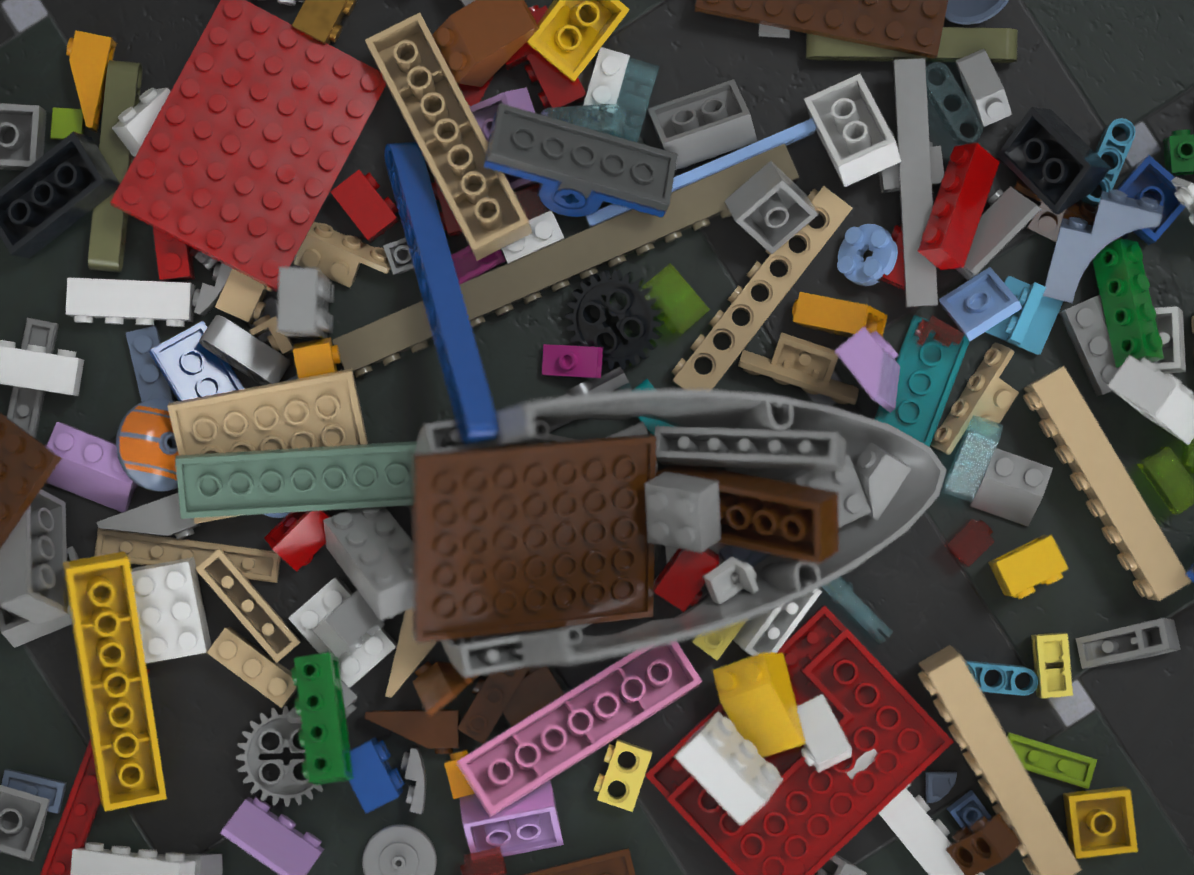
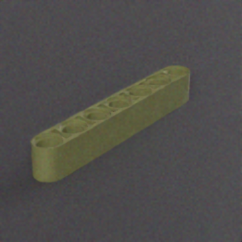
M943 27L936 59L806 33V59L894 61L925 58V62H956L958 59L985 49L991 63H1013L1017 61L1018 31L1011 28Z
M109 60L99 150L117 180L121 183L134 157L112 127L120 121L118 116L129 107L134 108L140 102L142 64ZM116 191L93 209L88 254L89 270L119 273L122 271L128 214L110 205Z

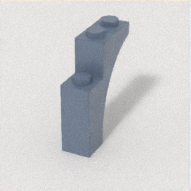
M1109 190V193L1102 191L1093 226L1088 225V222L1081 218L1070 217L1069 220L1063 218L1043 296L1073 303L1078 283L1091 260L1106 245L1122 235L1142 228L1159 226L1163 206L1158 205V202L1151 198L1141 197L1140 200L1127 197L1128 195L1122 191Z

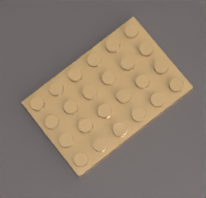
M352 369L168 404L179 455L368 444ZM236 516L194 518V523L198 524Z

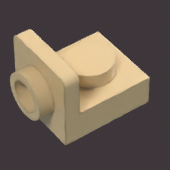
M266 315L253 322L255 327L249 330L251 335L258 337L270 330L271 335L267 336L272 348L277 352L281 351L285 356L293 353L294 345L291 339L277 331V316L271 318L270 315Z

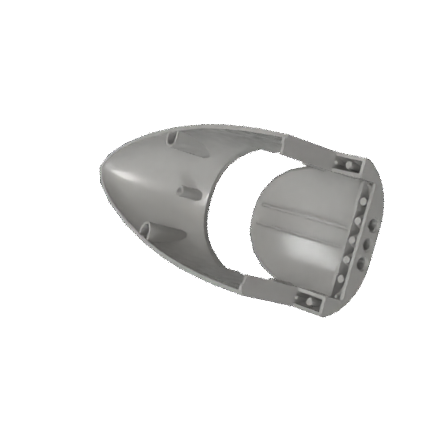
M679 389L628 391L525 403L495 413L499 428L496 441L464 444L462 442L456 420L424 424L417 440L415 454L574 441L577 439L550 435V428L563 422L578 419L623 420L643 416L664 421L676 427L838 432L847 441L845 455L849 454L854 467L862 452L866 450L871 442L912 468L878 521L867 514L839 527V551L821 564L772 554L754 566L753 569L757 575L755 581L759 589L754 594L746 589H742L724 603L718 605L712 601L710 593H708L697 604L675 618L649 621L623 632L607 636L583 635L581 629L591 625L584 624L441 640L457 671L463 677L526 666L567 664L624 654L668 644L730 626L805 596L856 568L907 532L939 497L947 470L930 447L889 424L832 406L775 395L732 391ZM726 468L727 471L778 481L801 471ZM655 544L654 566L660 555V544Z

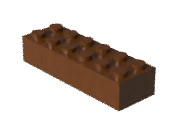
M668 465L656 472V477L664 472L719 481L721 540L717 543L821 564L839 551L838 492L710 467Z

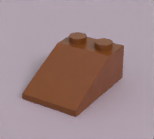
M475 0L450 15L432 36L455 81L459 84L482 87L539 29V26L524 0Z

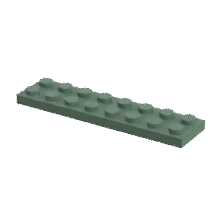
M417 441L177 455L175 463L181 519L413 505V454H415Z

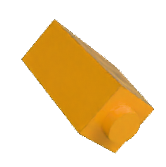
M804 292L799 293V297L795 300L792 308L793 322L803 327L849 338L854 336L863 327L871 334L876 330L883 337L888 315L869 305Z

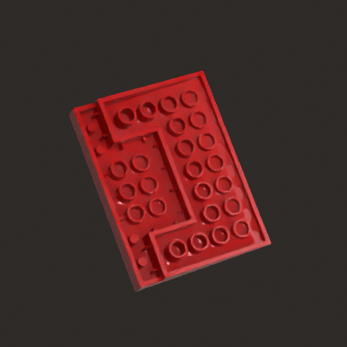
M825 605L801 625L785 641L777 653L784 654L796 706L823 694L851 747V757L819 773L814 765L808 766L801 752V749L805 748L804 745L763 758L766 762L773 764L777 768L783 781L766 804L740 825L675 757L690 737L717 712L729 719L720 702L645 774L652 784L666 797L669 803L737 875H814L954 742ZM875 749L877 754L874 762L865 770L855 773L851 780L846 772L854 768L856 760L866 751Z

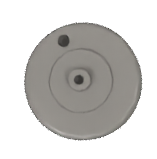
M393 824L380 829L368 841L362 857L364 875H434L437 867L436 850L430 838L420 829L407 824Z

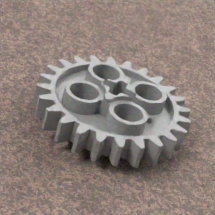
M284 706L282 715H278L275 708H271L272 717L269 719L263 713H260L262 723L259 725L253 721L249 722L254 731L252 733L242 732L248 741L247 743L237 744L238 747L245 750V753L236 756V759L245 761V765L237 770L238 772L248 773V776L242 781L244 784L249 782L255 784L251 789L252 794L260 789L263 791L261 801H264L270 795L273 796L272 803L274 806L278 803L279 798H284L285 806L289 807L291 798H295L296 802L301 805V795L305 794L312 800L313 794L311 790L315 788L322 792L323 788L321 785L309 783L308 779L301 781L295 778L293 774L295 765L306 759H292L289 762L290 765L287 766L284 765L283 760L259 759L260 754L283 753V748L289 747L291 753H305V749H297L293 745V737L299 732V729H302V723H289L286 720V716L289 713L287 706ZM273 732L279 736L280 743L276 749L267 750L263 747L262 738L266 733ZM269 763H274L280 768V776L272 782L267 781L262 774L264 766Z

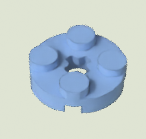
M864 224L859 227H851L846 231L845 239L840 246L837 268L847 279L857 285H875L879 282L877 279L881 278L884 274L888 276L893 270L898 256L897 244L893 241L891 234L879 225ZM869 249L873 254L863 262V255Z

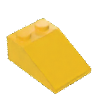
M553 0L538 23L539 29L526 43L574 82L630 9L619 0Z
M763 652L713 670L719 699L729 719L734 724L736 731L745 740H749L755 745L758 754L762 758L806 744L783 653Z

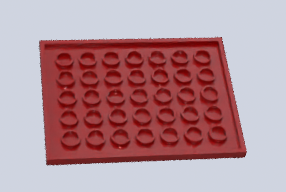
M220 0L114 194L110 205L259 283L278 291L279 267L290 268L382 95L386 83L380 71L327 43L324 44L293 28L292 24L246 0Z

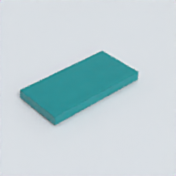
M913 315L899 351V356L896 359L900 365L895 410L890 413L879 404L873 420L889 424L930 447L970 341L962 332Z

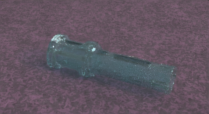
M839 576L821 586L831 596L830 601L836 605L840 603L879 645L886 639L878 632V629L888 638L893 633V630L853 592L854 587L850 581L846 582Z

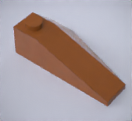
M428 661L414 672L418 678L413 681V684L429 716H432L479 675L463 677L452 662L438 661L432 666Z

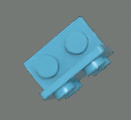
M1008 276L1004 283L1019 300L1022 309L988 329L985 333L1039 355L1044 348L1063 301L1043 296L1046 289L1043 285L1036 282L1030 285L1012 276Z

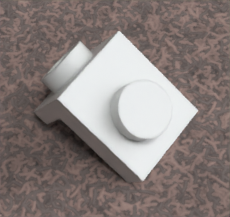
M734 557L729 558L703 576L712 601L718 605H721L742 589H746L753 594L759 590L755 581L757 575L753 567Z

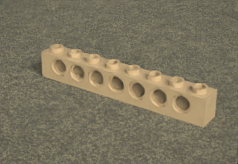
M825 186L819 192L815 189L811 191L808 198L817 213L823 217L824 226L814 229L807 224L792 237H799L805 242V250L801 253L791 251L789 240L773 254L767 250L765 251L769 254V257L763 264L758 261L746 275L751 279L744 289L738 285L728 298V301L732 304L724 313L719 310L710 321L709 325L713 329L706 337L700 334L690 347L694 351L688 361L682 358L671 373L675 375L672 382L682 390H712L847 217L853 209ZM776 261L784 263L787 268L786 275L783 277L773 276L770 272V265ZM760 285L767 289L768 298L765 301L758 302L752 298L751 289L754 286ZM740 309L746 311L749 315L748 324L744 326L736 325L732 320L734 311ZM717 334L727 335L730 338V347L726 350H718L713 344V338ZM706 358L711 362L712 369L708 374L701 375L696 372L694 363L697 359Z

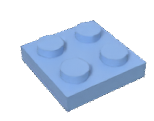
M991 267L938 299L942 308L969 341L1022 309L1019 300Z

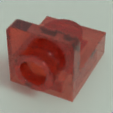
M934 316L929 317L928 321L922 319L913 334L918 337L915 344L919 347L924 344L929 333L932 332L935 334L933 340L948 348L951 344L959 345L965 335Z

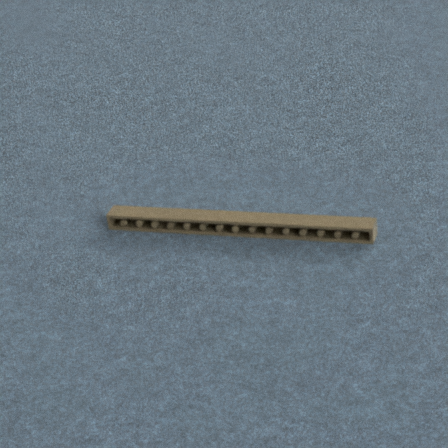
M785 143L672 192L670 205L662 218L632 209L460 284L471 328L485 323L484 317L492 313H496L498 317L514 310L512 305L522 300L526 305L542 298L541 292L552 288L553 292L562 290L570 286L568 280L580 276L581 280L587 279L591 275L598 273V267L607 263L610 268L627 261L625 256L636 251L638 256L654 249L653 243L664 239L666 243L677 240L683 236L681 231L693 227L694 231L700 230L710 225L709 219L721 215L722 219L732 216L724 201L770 161L793 182L798 181L799 175ZM421 301L335 338L332 341L334 345L339 347L344 369H352L353 374L358 378L372 372L371 366L379 362H383L384 366L400 360V353L411 349L412 353H416L429 347L428 341L432 340L433 336L424 303Z

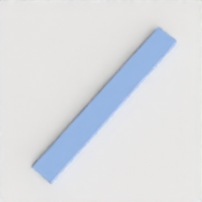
M813 119L806 120L674 177L672 192L784 143L787 146L814 134L816 126ZM611 204L593 214L587 215L586 220L591 228L632 209Z

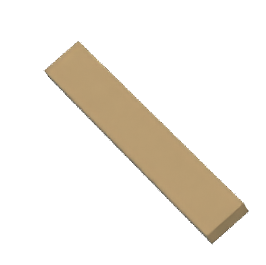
M98 528L94 555L95 557L125 551L131 564L146 566L194 557L197 568L216 550L221 548L247 579L274 583L278 582L281 557L275 551L188 539L177 540V538L103 528Z

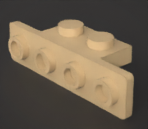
M316 222L311 226L294 262L295 265L302 268H318L330 280L349 288L354 283L360 263L386 274L391 270L384 248L372 247L363 243L358 237L344 235L333 230L327 224Z
M781 332L772 359L746 350L742 351L738 366L749 374H762L773 378L779 384H792L801 387L809 394L817 395L820 393L831 397L833 401L839 404L850 403L855 405L859 388L831 379L839 357L833 349Z
M995 342L985 353L983 361L968 380L966 388L959 399L952 405L951 411L943 424L935 432L930 446L950 455L965 431L980 442L988 443L1019 394L1018 391L999 378L1014 355V351L1011 348Z

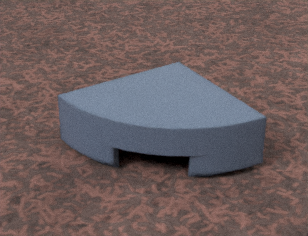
M925 772V802L934 803L945 797L956 782L957 772Z

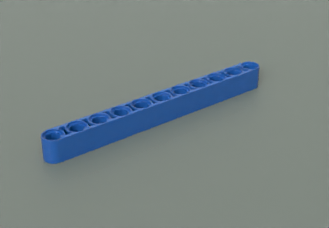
M416 142L387 144L384 152L385 164L460 438L464 444L496 441L499 433L497 417L424 157Z

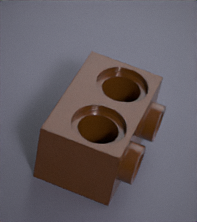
M998 813L989 819L982 816L970 825L971 829L967 825L959 829L952 835L954 841L946 848V851L965 875H977L1004 861L1022 843Z

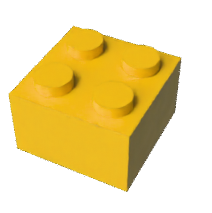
M1042 535L988 562L1003 594L1014 596V598L1018 597L1019 599L1035 592L1034 586L1039 583L1049 585L1062 579L1063 575L1061 572L1069 569L1052 535Z
M1121 786L1063 793L1069 849L1074 858L1138 852L1131 789Z

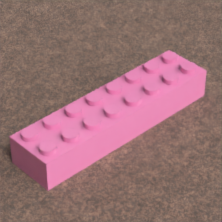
M677 641L634 651L457 761V766L488 816L492 817L701 685L702 680Z

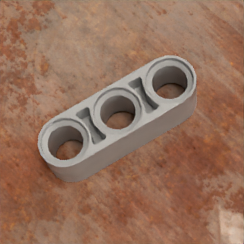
M220 315L214 317L199 339L200 344L208 351L262 386L279 383L291 365L290 361L282 354Z

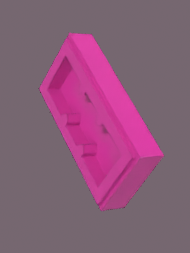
M470 246L451 255L459 285L507 262L500 249L478 261Z
M544 344L542 375L601 378L603 348Z

